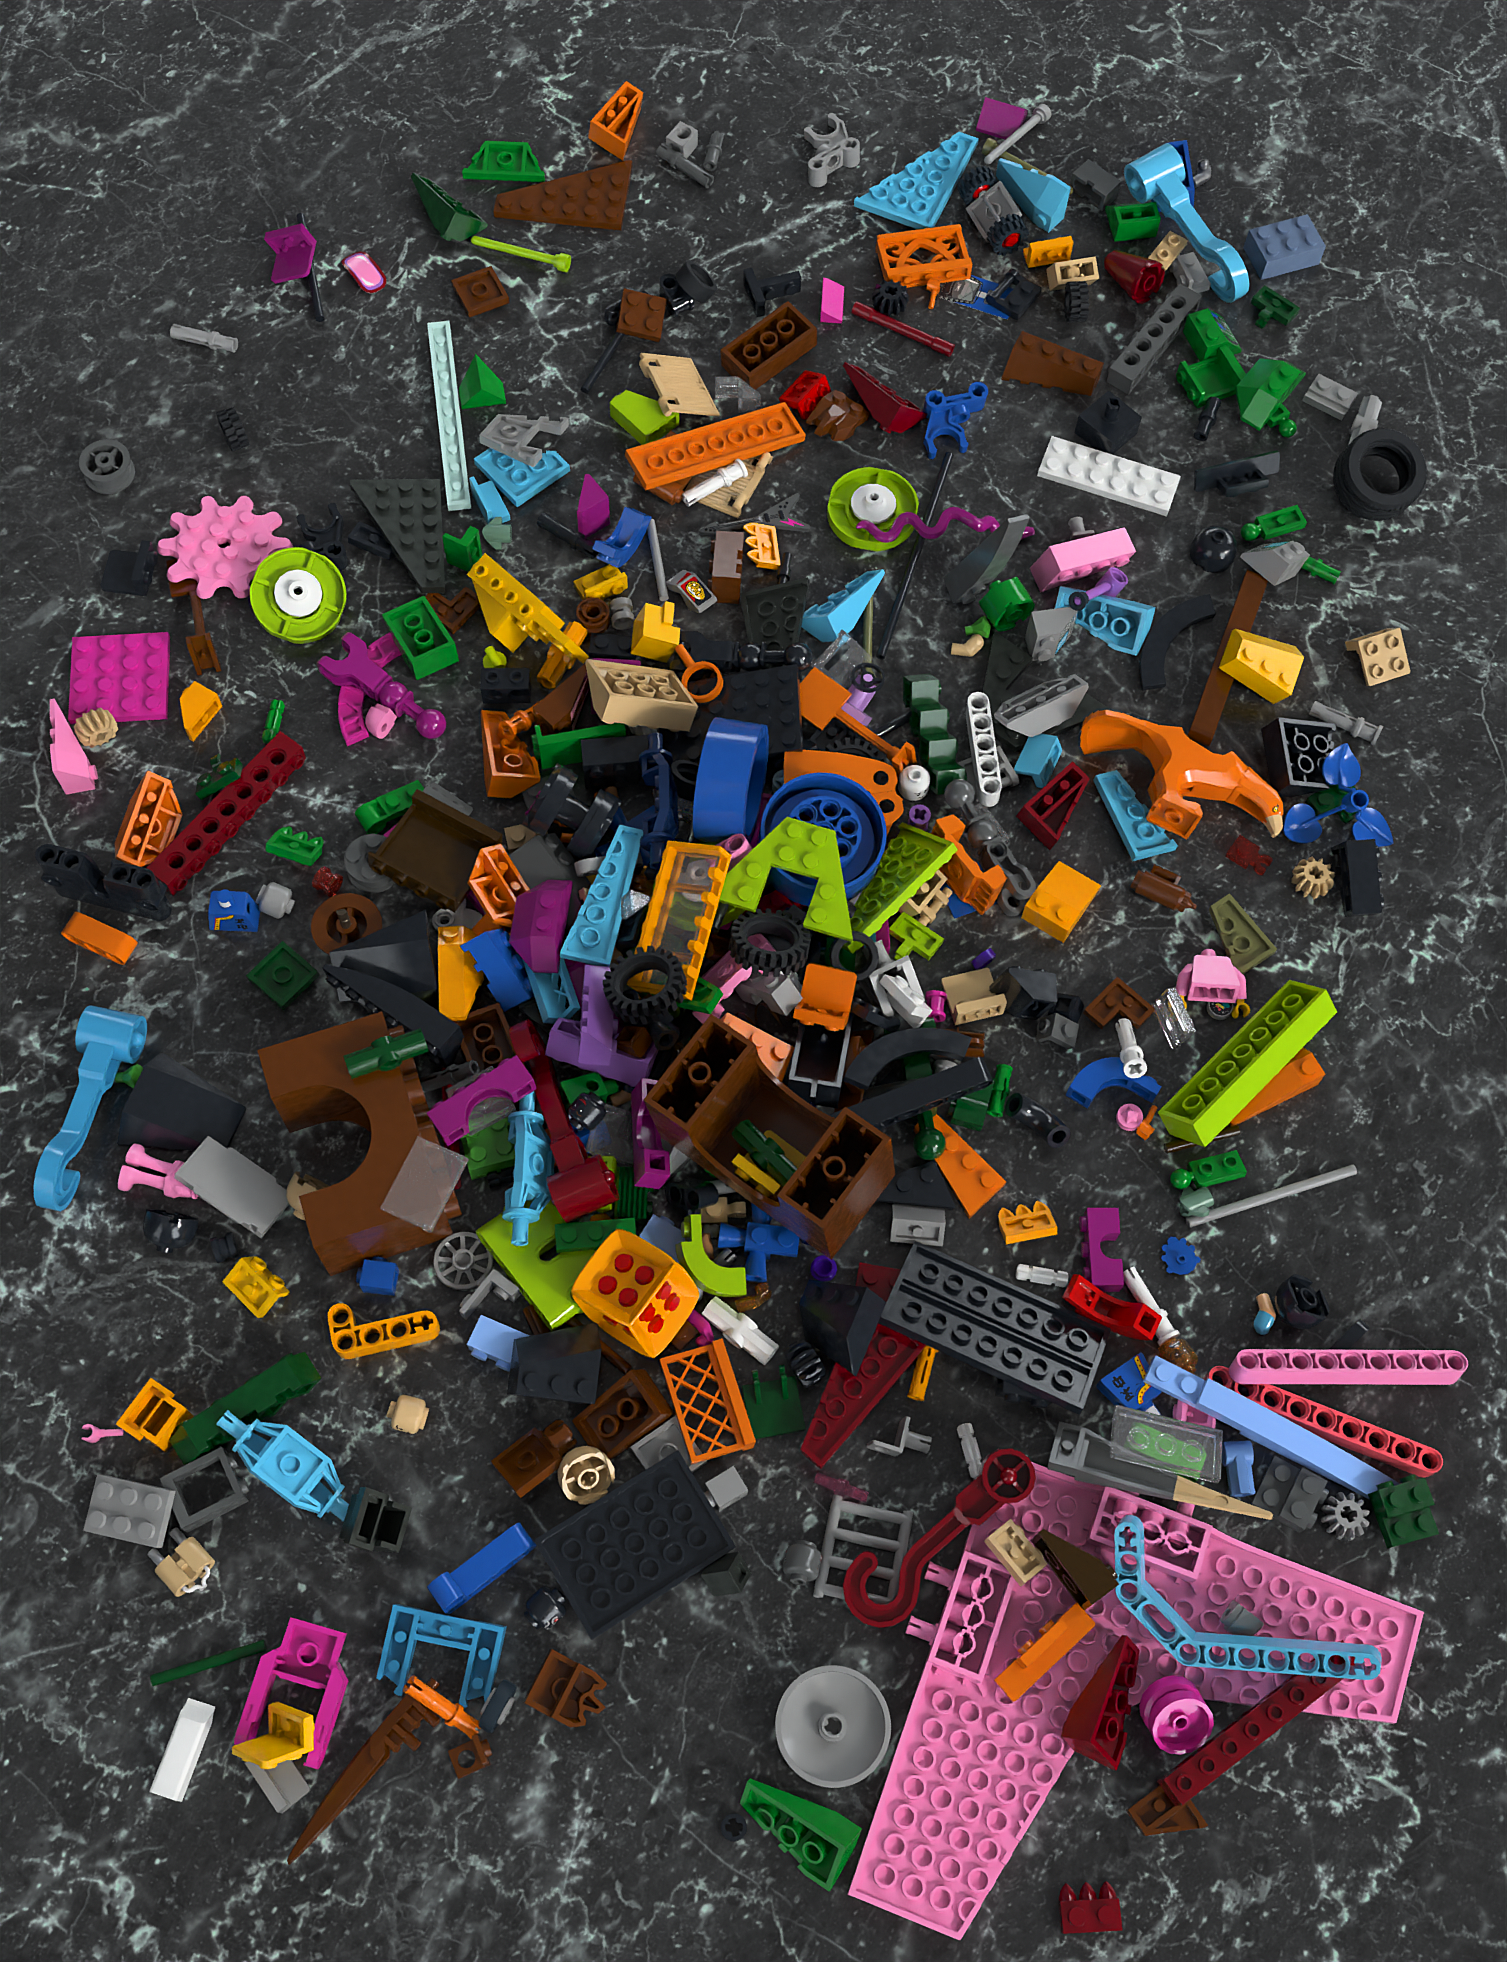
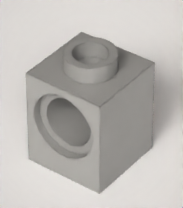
M680 121L666 136V145L676 152H681L687 159L698 146V130Z
M734 1466L705 1483L706 1492L704 1494L712 1507L716 1506L719 1512L748 1494V1489Z

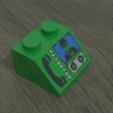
M1208 308L1188 314L1183 333L1199 361L1216 356L1219 347L1228 345L1234 355L1241 353V347L1222 316Z

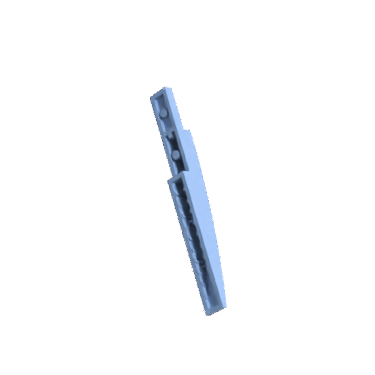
M1156 1355L1152 1358L1143 1379L1144 1383L1240 1430L1239 1434L1368 1499L1369 1493L1377 1491L1376 1485L1388 1481H1393L1394 1486L1400 1484L1337 1446L1209 1378L1204 1380Z

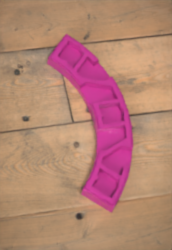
M391 633L382 636L369 645V649H367L368 658L380 668H383L388 662L401 655ZM354 685L341 686L338 698V719L347 746L369 737L363 719V703L366 694Z

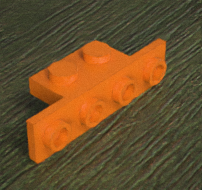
M1076 1602L1055 1623L1050 1619L1039 1629L1041 1636L1035 1642L1029 1639L1017 1650L1021 1655L998 1675L994 1681L1008 1698L1015 1702L1095 1626V1622Z

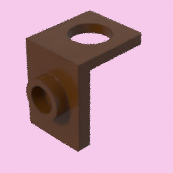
M475 1734L472 1736L473 1740L448 1751L458 1779L491 1765L489 1757L493 1753L487 1738L482 1740L481 1736ZM464 1750H470L475 1755V1762L469 1768L461 1767L458 1762V1757Z

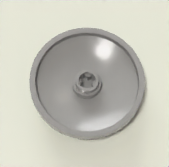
M828 1665L805 1672L787 1688L777 1708L775 1735L782 1757L799 1777L816 1786L842 1788L865 1779L881 1763L890 1742L891 1719L883 1695L870 1679L851 1668Z

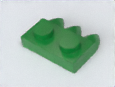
M288 826L279 829L266 843V852L303 865L312 866L322 854L324 841L322 837H315L307 841L308 834L305 831L292 836L293 830Z

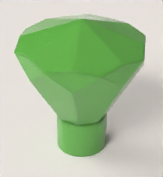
M985 615L974 624L965 626L966 636L979 634L984 638H989L991 625Z
M136 1064L125 1072H118L115 1081L117 1083H126L134 1088L143 1067Z

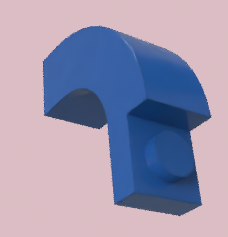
M624 507L612 535L605 541H595L593 550L599 552L597 559L616 568L623 566L632 557L641 543L652 517L634 508Z
M1110 1057L1092 1062L1083 1068L1069 1086L1066 1096L1088 1109L1095 1096L1101 1090L1110 1086H1120L1129 1089L1152 1103L1162 1086L1158 1085L1157 1081L1150 1076H1141L1139 1078L1126 1076L1123 1070L1124 1063L1121 1061V1058Z

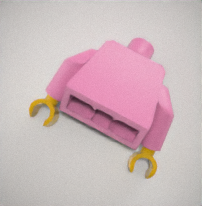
M1205 949L1201 952V955L1194 956L1193 962L1187 964L1179 973L1175 989L1177 998L1170 1007L1172 1014L1176 1004L1181 1005L1183 1008L1181 1015L1185 1013L1187 1004L1184 1001L1185 996H1187L1189 1001L1235 1003L1237 999V1005L1231 1012L1233 1018L1236 1019L1239 1016L1238 1008L1242 1009L1244 1018L1250 1013V1007L1244 1003V999H1247L1245 976L1233 966L1230 958L1216 956L1214 950Z

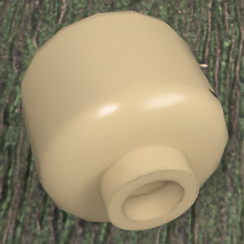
M401 1395L397 1402L391 1401L387 1417L392 1418L391 1427L393 1429L415 1434L419 1429H424L429 1408H426V1403L422 1399Z

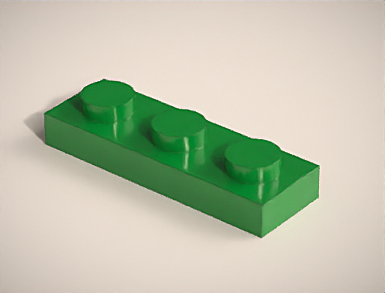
M635 1218L555 1224L556 1252L597 1250L603 1241L616 1229H623L636 1235Z

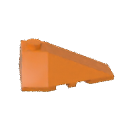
M1302 1048L1247 1106L1230 1121V1126L1237 1125L1318 1085L1326 1074L1313 1053Z

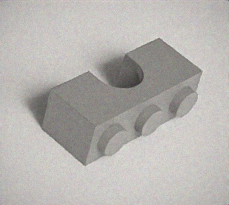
M759 971L757 974L752 973L747 980L741 981L734 988L743 1001L757 1005L763 1000L771 1011L785 1016L803 999L788 976L780 974L779 977H774L773 972H769L768 977L762 976L763 974Z

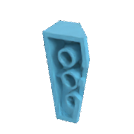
M1003 158L998 160L996 177L1003 183L1029 219L1049 233L1064 219L1071 187L1053 175L1047 174L1043 176L1038 174V170L1031 169L1028 171L1023 169L1020 164Z
M884 570L867 571L845 585L846 590L829 595L827 603L821 606L815 604L804 612L801 627L821 642L833 641V643H839L846 638L845 635L854 628L885 574Z
M1060 586L1055 609L1070 607L1069 596L1074 592L1086 591ZM1101 594L1089 600L1085 608L1078 611L1075 623L1090 631V634L1106 642L1112 649L1136 656L1150 631L1156 607Z

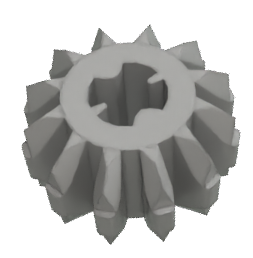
M1343 1492L1337 1493L1336 1498L1330 1496L1327 1498L1328 1505H1324L1321 1508L1323 1513L1327 1514V1516L1321 1518V1522H1329L1330 1526L1326 1531L1331 1533L1336 1530V1539L1340 1540L1345 1535L1346 1539L1351 1541L1355 1535L1360 1537L1364 1534L1362 1527L1369 1526L1370 1522L1363 1517L1369 1515L1370 1511L1361 1509L1360 1506L1364 1504V1500L1361 1499L1354 1502L1355 1496L1353 1493L1348 1494L1347 1497H1345ZM1341 1513L1349 1515V1520L1342 1518Z

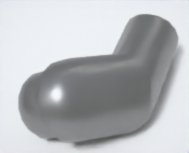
M1201 159L1197 163V175L1193 177L1194 188L1207 182L1211 177V166L1207 159Z

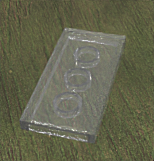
M1116 1405L1113 1409L1110 1458L1218 1484L1221 1479L1223 1430Z

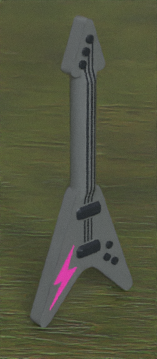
M796 493L762 512L757 517L723 524L713 522L700 529V535L716 537V531L740 530L748 523L775 526V529L810 532V525L789 515L800 497V494Z

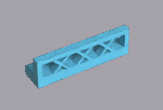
M564 958L560 959L558 974L533 973L523 960L543 1023L555 1024L559 1017L570 1019L580 1009V1005ZM559 975H560V978H561V986H560V989H559V986H558ZM566 997L570 1004L567 1009L565 1007Z

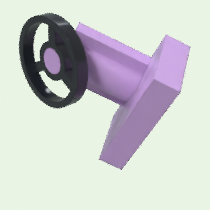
M861 663L853 669L851 675L853 684L848 690L852 693V696L841 708L865 726L869 724L872 718L863 711L876 691L882 688L885 681L883 670L873 663ZM865 667L878 671L882 679L876 678L871 672H867ZM861 669L862 675H858L855 679V672Z

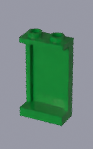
M614 722V724L542 736L540 726L535 725L536 734L531 735L535 759L537 761L540 760L542 769L555 767L557 763L563 766L583 762L581 740L626 736L624 723Z

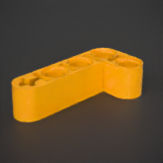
M337 1303L328 1311L332 1345L337 1354L344 1359L357 1358L435 1339L440 1332V1325L435 1314L428 1310L358 1326L356 1318L348 1305ZM339 1314H348V1318L345 1322H335L336 1317ZM426 1321L430 1322L428 1330L423 1328ZM411 1324L415 1325L414 1329L416 1333L413 1332ZM406 1327L407 1330L403 1336H393L396 1328ZM370 1334H380L379 1339L375 1343L367 1342V1337ZM352 1339L353 1343L350 1348L340 1349V1344L343 1340Z

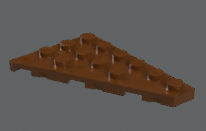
M632 160L497 194L494 217L621 231L632 172Z

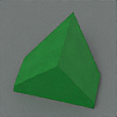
M475 353L459 387L462 409L506 404L503 382Z

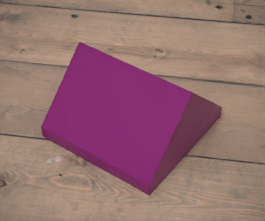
M985 97L976 131L1006 140L1024 124L1028 110Z
M585 474L577 509L578 531L584 534L585 538L610 524L609 497L590 474Z

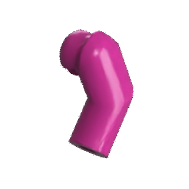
M693 1309L687 1321L700 1333L695 1342L698 1347L709 1345L714 1341L710 1323Z

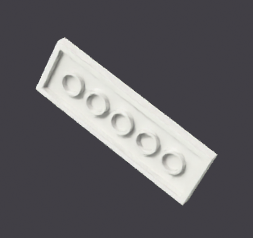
M1054 436L1050 439L1037 475L1167 516L1181 477Z

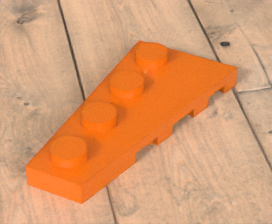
M936 1114L933 1116L934 1127L942 1132L946 1140V1149L939 1158L934 1160L941 1175L947 1180L952 1188V1193L960 1201L965 1209L964 1212L970 1219L1005 1186L1006 1181ZM918 1124L914 1126L916 1134L919 1132Z

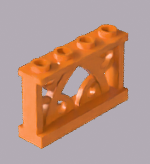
M960 224L877 235L875 249L884 280L890 282L891 279L895 283L901 281L902 286L909 288L927 285L930 278L937 279L940 283L966 280L971 277L973 264L971 257L969 258ZM956 243L955 248L948 251L950 244ZM918 248H924L937 254L930 263L921 264L919 261L909 258ZM886 252H891L896 257H892L888 255ZM959 253L960 259H955L953 255ZM889 262L897 264L896 268H890Z

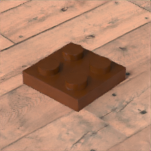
M492 266L451 280L452 287L469 318L509 303V296Z
M624 288L621 296L616 332L659 342L662 334L666 298Z

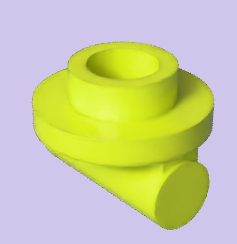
M493 646L487 647L485 649L486 655L483 658L484 668H506L507 660L505 655L495 651Z

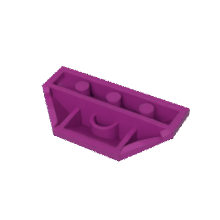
M546 880L517 896L509 943L533 973L558 974L560 951L563 947L573 886L572 880Z

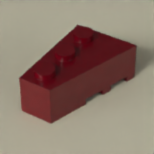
M1072 761L1021 808L1016 817L1051 850L1059 840L1090 778Z

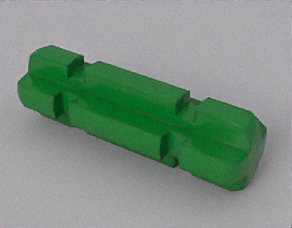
M273 699L271 701V710L268 712L264 727L266 730L263 731L262 740L265 744H268L279 731L282 719L281 714H283L285 708L284 702L281 700Z

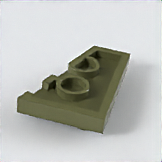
M1230 893L1210 906L1209 912L1226 954L1231 959L1233 966L1242 974H1245L1275 954L1277 948Z

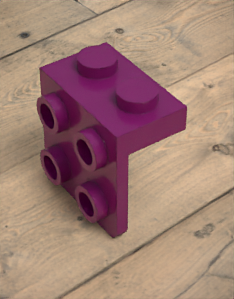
M302 223L265 233L264 240L276 253L271 280L275 284L309 275L317 241Z

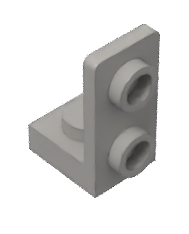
M493 1269L490 1274L485 1273L480 1278L476 1291L472 1295L468 1294L462 1300L460 1314L467 1320L493 1287L495 1288L493 1292L504 1301L508 1298L515 1302L521 1295L519 1287Z

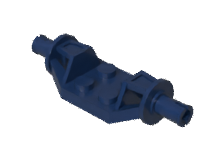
M650 733L647 736L648 750L639 755V764L642 766V777L647 786H655L659 790V797L655 798L657 813L643 818V836L640 838V846L642 849L650 851V868L660 870L662 854L666 848L667 841H675V837L679 833L678 789L669 767L673 763V755L663 750L662 734Z

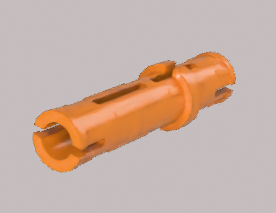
M412 1675L407 1680L410 1686L404 1685L403 1692L409 1694L445 1719L444 1723L449 1727L455 1726L471 1739L473 1735L479 1733L475 1729L476 1727L481 1729L478 1726L479 1720L466 1713L462 1705L452 1703L419 1680L415 1675Z

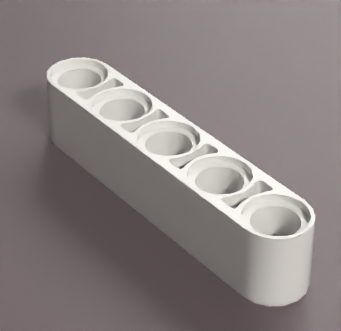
M974 692L969 695L966 706V721L978 800L982 805L991 807L996 805L1000 798L1002 788L989 699L982 692ZM982 769H989V770H991V771L986 772V771H983ZM985 790H992L994 793H988Z

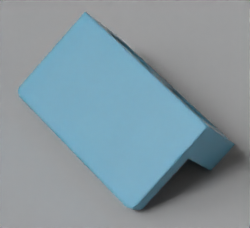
M474 476L470 477L471 493L487 524L495 517H502V523L511 520L510 514L493 481L478 485Z
M1047 734L1036 735L1032 738L1028 737L1014 767V771L1017 774L1032 776L1036 787L1044 788L1063 751L1058 737Z

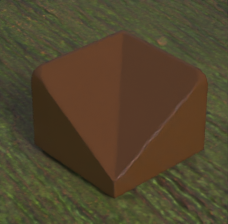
M627 1025L624 1026L616 1038L617 1049L636 1058H642L653 1041L645 1027Z

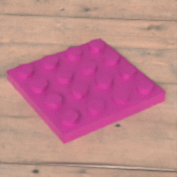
M169 633L72 637L68 714L70 724H76V719L82 717V713H88L91 709L95 711L98 708L108 710L116 722L168 719Z

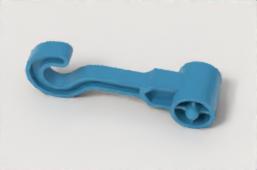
M92 1005L87 1006L78 1022L75 1037L77 1051L84 1054L78 1070L79 1085L60 1132L48 1143L40 1157L34 1180V1200L37 1206L62 1211L72 1201L80 1181V1172L65 1169V1167L82 1148L102 1095L112 1087L120 1063L133 1064L139 1059L147 1035V1022L144 1016Z

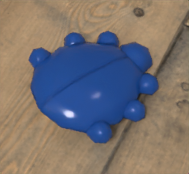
M1170 1237L1167 1240L1168 1245L1162 1246V1250L1166 1252V1255L1161 1257L1162 1261H1165L1168 1265L1166 1268L1167 1272H1174L1179 1275L1189 1274L1201 1260L1195 1256V1247L1193 1245L1187 1246L1185 1238H1181L1179 1241L1176 1237Z

